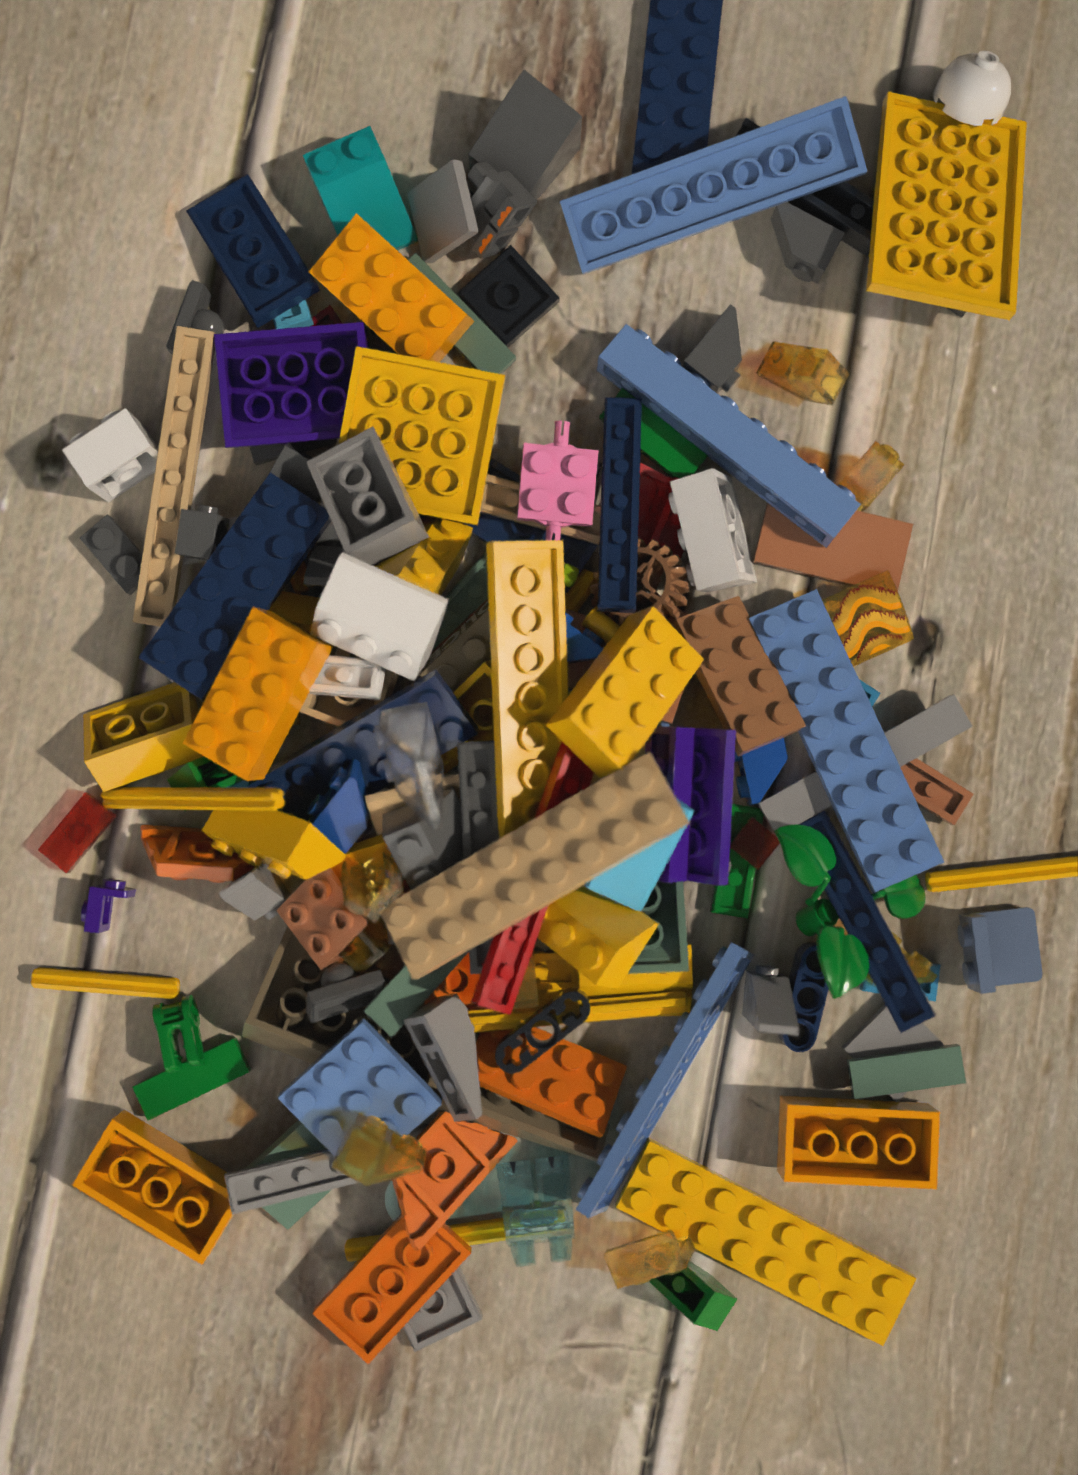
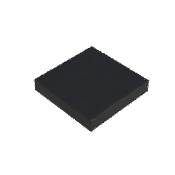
M512 245L457 292L458 297L508 348L560 302V297Z

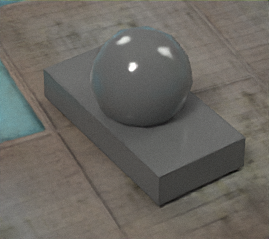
M192 280L188 285L166 345L167 350L172 355L177 326L224 334V324L221 317L212 310H207L212 295L203 283Z
M333 963L326 967L320 979L321 988L307 992L306 1013L310 1023L369 1005L384 988L385 980L381 971L377 970L357 977L353 968L344 963Z

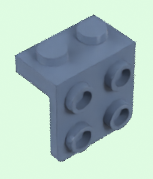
M1020 907L959 914L960 925H958L957 932L959 943L963 947L964 962L962 964V973L968 989L980 994L996 992L995 986L1041 980L1043 972L1036 917L1033 909Z

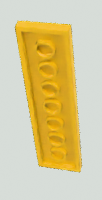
M563 540L486 542L499 839L535 818L562 741L546 724L568 696Z
M648 1138L615 1203L617 1209L881 1346H884L917 1279L912 1273L651 1138Z

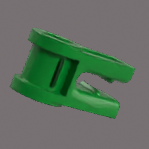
M188 995L182 997L180 1002L169 1005L164 1003L153 1005V1021L159 1037L165 1071L176 1073L182 1070L181 1059L183 1056L180 1055L178 1043L180 1032H182L184 1042L182 1048L185 1049L189 1065L195 1067L205 1065L199 1027L200 1016L194 997Z

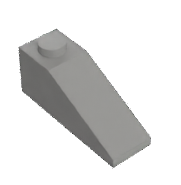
M264 863L259 868L255 867L237 880L232 881L219 892L222 900L253 920H257L265 915L267 920H270L278 915L276 910L291 894L279 875L270 871L267 868L268 865Z
M756 965V971H746L742 1015L758 1032L798 1035L799 1026L789 978L784 974H780L779 968L773 966Z
M457 993L437 997L403 1021L454 1121L475 1120L482 1116L474 1026L468 1016L467 1007L460 1000Z

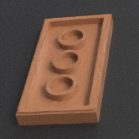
M766 503L752 563L859 588L862 584L866 587L868 584L870 587L873 584L874 588L875 586L878 588L880 586L885 590L889 589L897 593L913 524L856 510L828 547L825 548L774 507Z

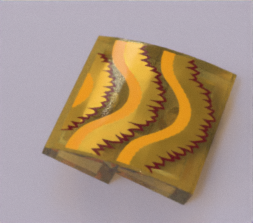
M889 570L822 599L853 667L914 640L905 608Z

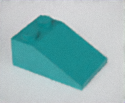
M367 126L303 154L311 179L337 236L357 213L397 250L418 242L408 213L371 126Z

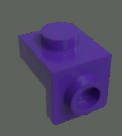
M103 879L102 885L90 886L88 900L86 899L83 902L81 908V921L85 922L84 932L101 933L110 929L114 897H135L136 889L126 888V881Z

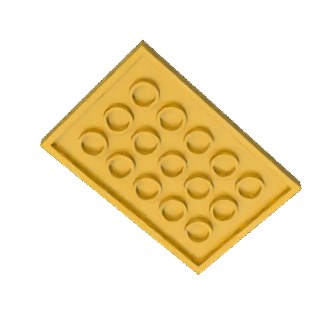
M888 91L882 103L866 291L1010 320L1015 315L1017 306L1027 122L1002 116L996 124L991 125L993 119H984L982 126H974L948 116L942 111L945 106L943 103H935L934 101Z

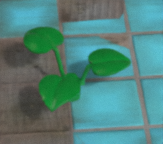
M799 824L782 826L776 829L774 833L781 844L787 867L794 878L802 885L809 887L818 886L812 896L805 900L807 906L797 911L795 917L796 924L799 930L807 936L817 934L816 946L821 969L833 999H837L860 985L866 979L869 972L868 955L857 937L845 935L843 927L835 926L839 916L831 901L827 899L818 900L831 880L827 871L836 865V856L830 842L822 833L814 828ZM917 875L871 893L874 900L884 897L888 912L899 919H908L917 915L923 909L926 900L924 888L920 884V879Z

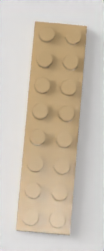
M647 753L623 767V771L619 769L385 905L379 911L412 979H419L687 826L690 822L653 756Z

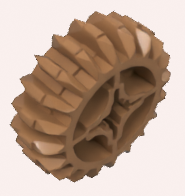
M638 538L637 567L639 568L637 569V588L642 586L644 589L645 587L650 594L643 590L639 592L636 590L635 613L643 607L654 606L666 620L670 616L680 618V613L676 607L687 606V599L682 594L690 591L687 581H684L688 578L687 570L685 567H681L682 560L678 555H673L670 547L664 545L660 548L659 543L653 539L646 546L644 540ZM598 571L592 572L593 578L598 581ZM665 571L666 584L660 596L657 593V587L661 582L660 576ZM598 582L589 586L590 592L595 596L591 599L593 607L597 606ZM603 612L620 626L629 615L634 614Z

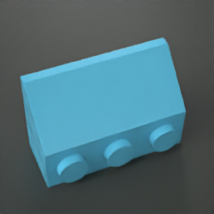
M677 799L688 820H690L694 810ZM686 826L585 883L584 886L636 911H642Z

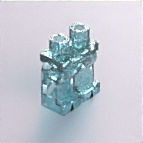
M568 1155L534 1159L539 1200H535L530 1160L496 1164L506 1244L508 1247H511L516 1267L536 1264L534 1244L549 1242L551 1262H563L572 1259V1239H576Z

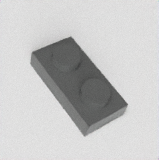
M107 514L84 533L80 539L122 589L131 595L138 588L143 553L116 521Z

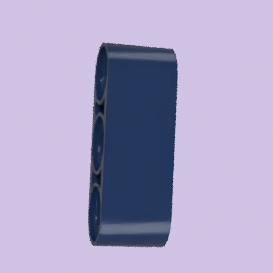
M806 942L798 947L789 976L798 1024L804 1025L805 1033L798 1041H790L788 1034L777 1033L779 1039L794 1052H805L813 1047L829 990L821 965L816 969H809L806 964L808 955L817 950L816 942ZM811 987L814 992L812 1001L807 1005H799L797 1001L799 991L802 988Z

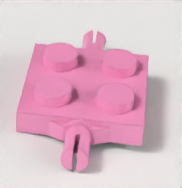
M562 421L554 422L553 443L546 445L523 444L517 520L533 521L546 526L545 541H552V535H554L553 541L560 540L561 528L571 525L591 527L593 523L598 450L581 449L568 444L570 422L568 421L563 423L562 436Z

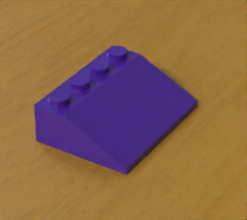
M364 322L214 334L225 448L340 438L356 346L370 349L368 330Z

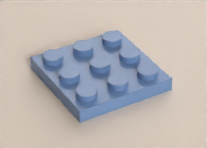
M365 1018L359 1021L286 1086L278 1096V1099L356 1179L442 1104V1099Z

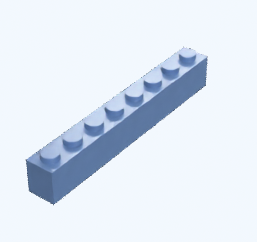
M625 324L599 355L597 371L618 388L625 389L636 399H642V404L825 548L828 547L861 505L856 501L852 491L842 485L837 486L826 478V473L821 467L814 463L808 464L800 458L791 444L774 438L768 433L767 427L756 418H748L739 411L738 405L731 398L725 395H718L710 388L705 378L697 373L691 374L683 368L679 359L674 354L668 351L663 352L653 345L651 338L640 329L634 330Z

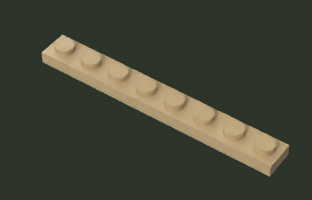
M177 326L134 608V623L160 627L177 604L184 556L175 554L181 509L191 510L215 353L214 334L216 333L213 331Z

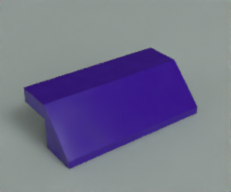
M657 726L645 742V754L650 753L653 756L675 797L694 810L689 820L690 824L686 826L658 881L667 883L691 881L717 886L728 885L736 730Z

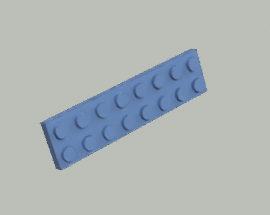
M847 96L561 200L560 204L582 274L584 275L867 173V167Z
M817 589L750 617V623L765 654L776 666L806 724L798 733L871 892L875 893L944 863L943 857Z
M731 942L728 948L723 946L715 956L712 966L716 967L709 981L703 979L693 995V999L697 1000L693 1009L690 1014L684 1012L674 1028V1032L678 1033L671 1046L666 1044L655 1060V1065L658 1066L657 1071L652 1079L646 1078L640 1085L635 1095L639 1099L632 1113L627 1111L623 1115L616 1128V1131L620 1133L613 1146L610 1144L606 1145L597 1160V1164L601 1166L594 1179L588 1177L578 1192L577 1197L581 1201L576 1210L587 1218L603 1213L608 1209L755 954Z

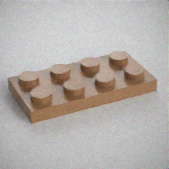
M739 596L677 618L672 623L677 632L704 659L695 673L725 730H736L735 752L737 756L794 734L806 726L776 666L765 654L750 623V616Z

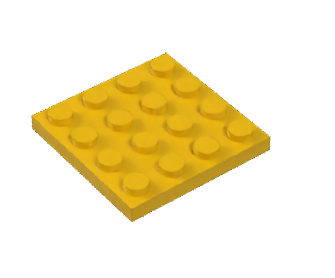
M356 346L339 444L374 427L419 515L478 526L505 375Z

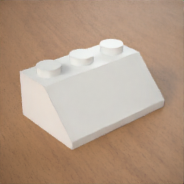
M712 468L670 481L672 492L669 493V503L675 515L678 514L681 528L677 530L682 549L687 550L690 564L686 566L690 584L696 586L697 591L711 592L756 583L757 579L732 478Z
M342 552L317 604L310 635L416 681L432 653L449 600Z

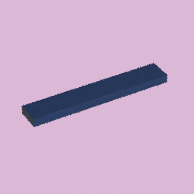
M605 397L597 596V611L635 613L642 399Z
M824 810L800 823L799 825L814 828L822 833L834 850L836 865L827 871L831 880L824 890L848 935L857 937L863 944L869 959L868 973L900 1033L937 1016L827 811Z

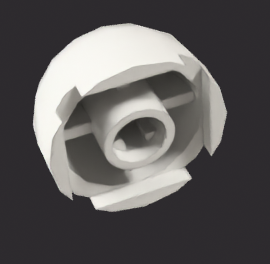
M989 51L969 53L957 57L944 69L933 91V99L937 103L938 98H940L945 103L942 111L960 122L982 126L984 119H993L991 124L993 125L1002 118L1011 96V77L1004 65L999 62V57Z

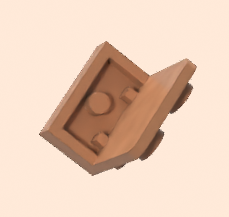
M331 868L306 879L276 910L320 970L333 963L345 961L354 952L349 943L368 925L367 915Z

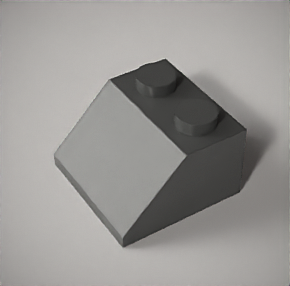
M453 786L382 815L383 839L410 890L415 889L464 860L461 802Z

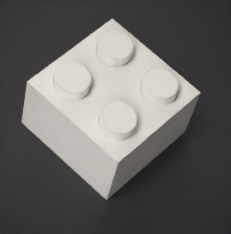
M126 408L122 411L110 412L101 420L102 424L90 432L83 431L78 433L70 440V445L62 449L86 487L108 503L155 473L159 446L147 428Z

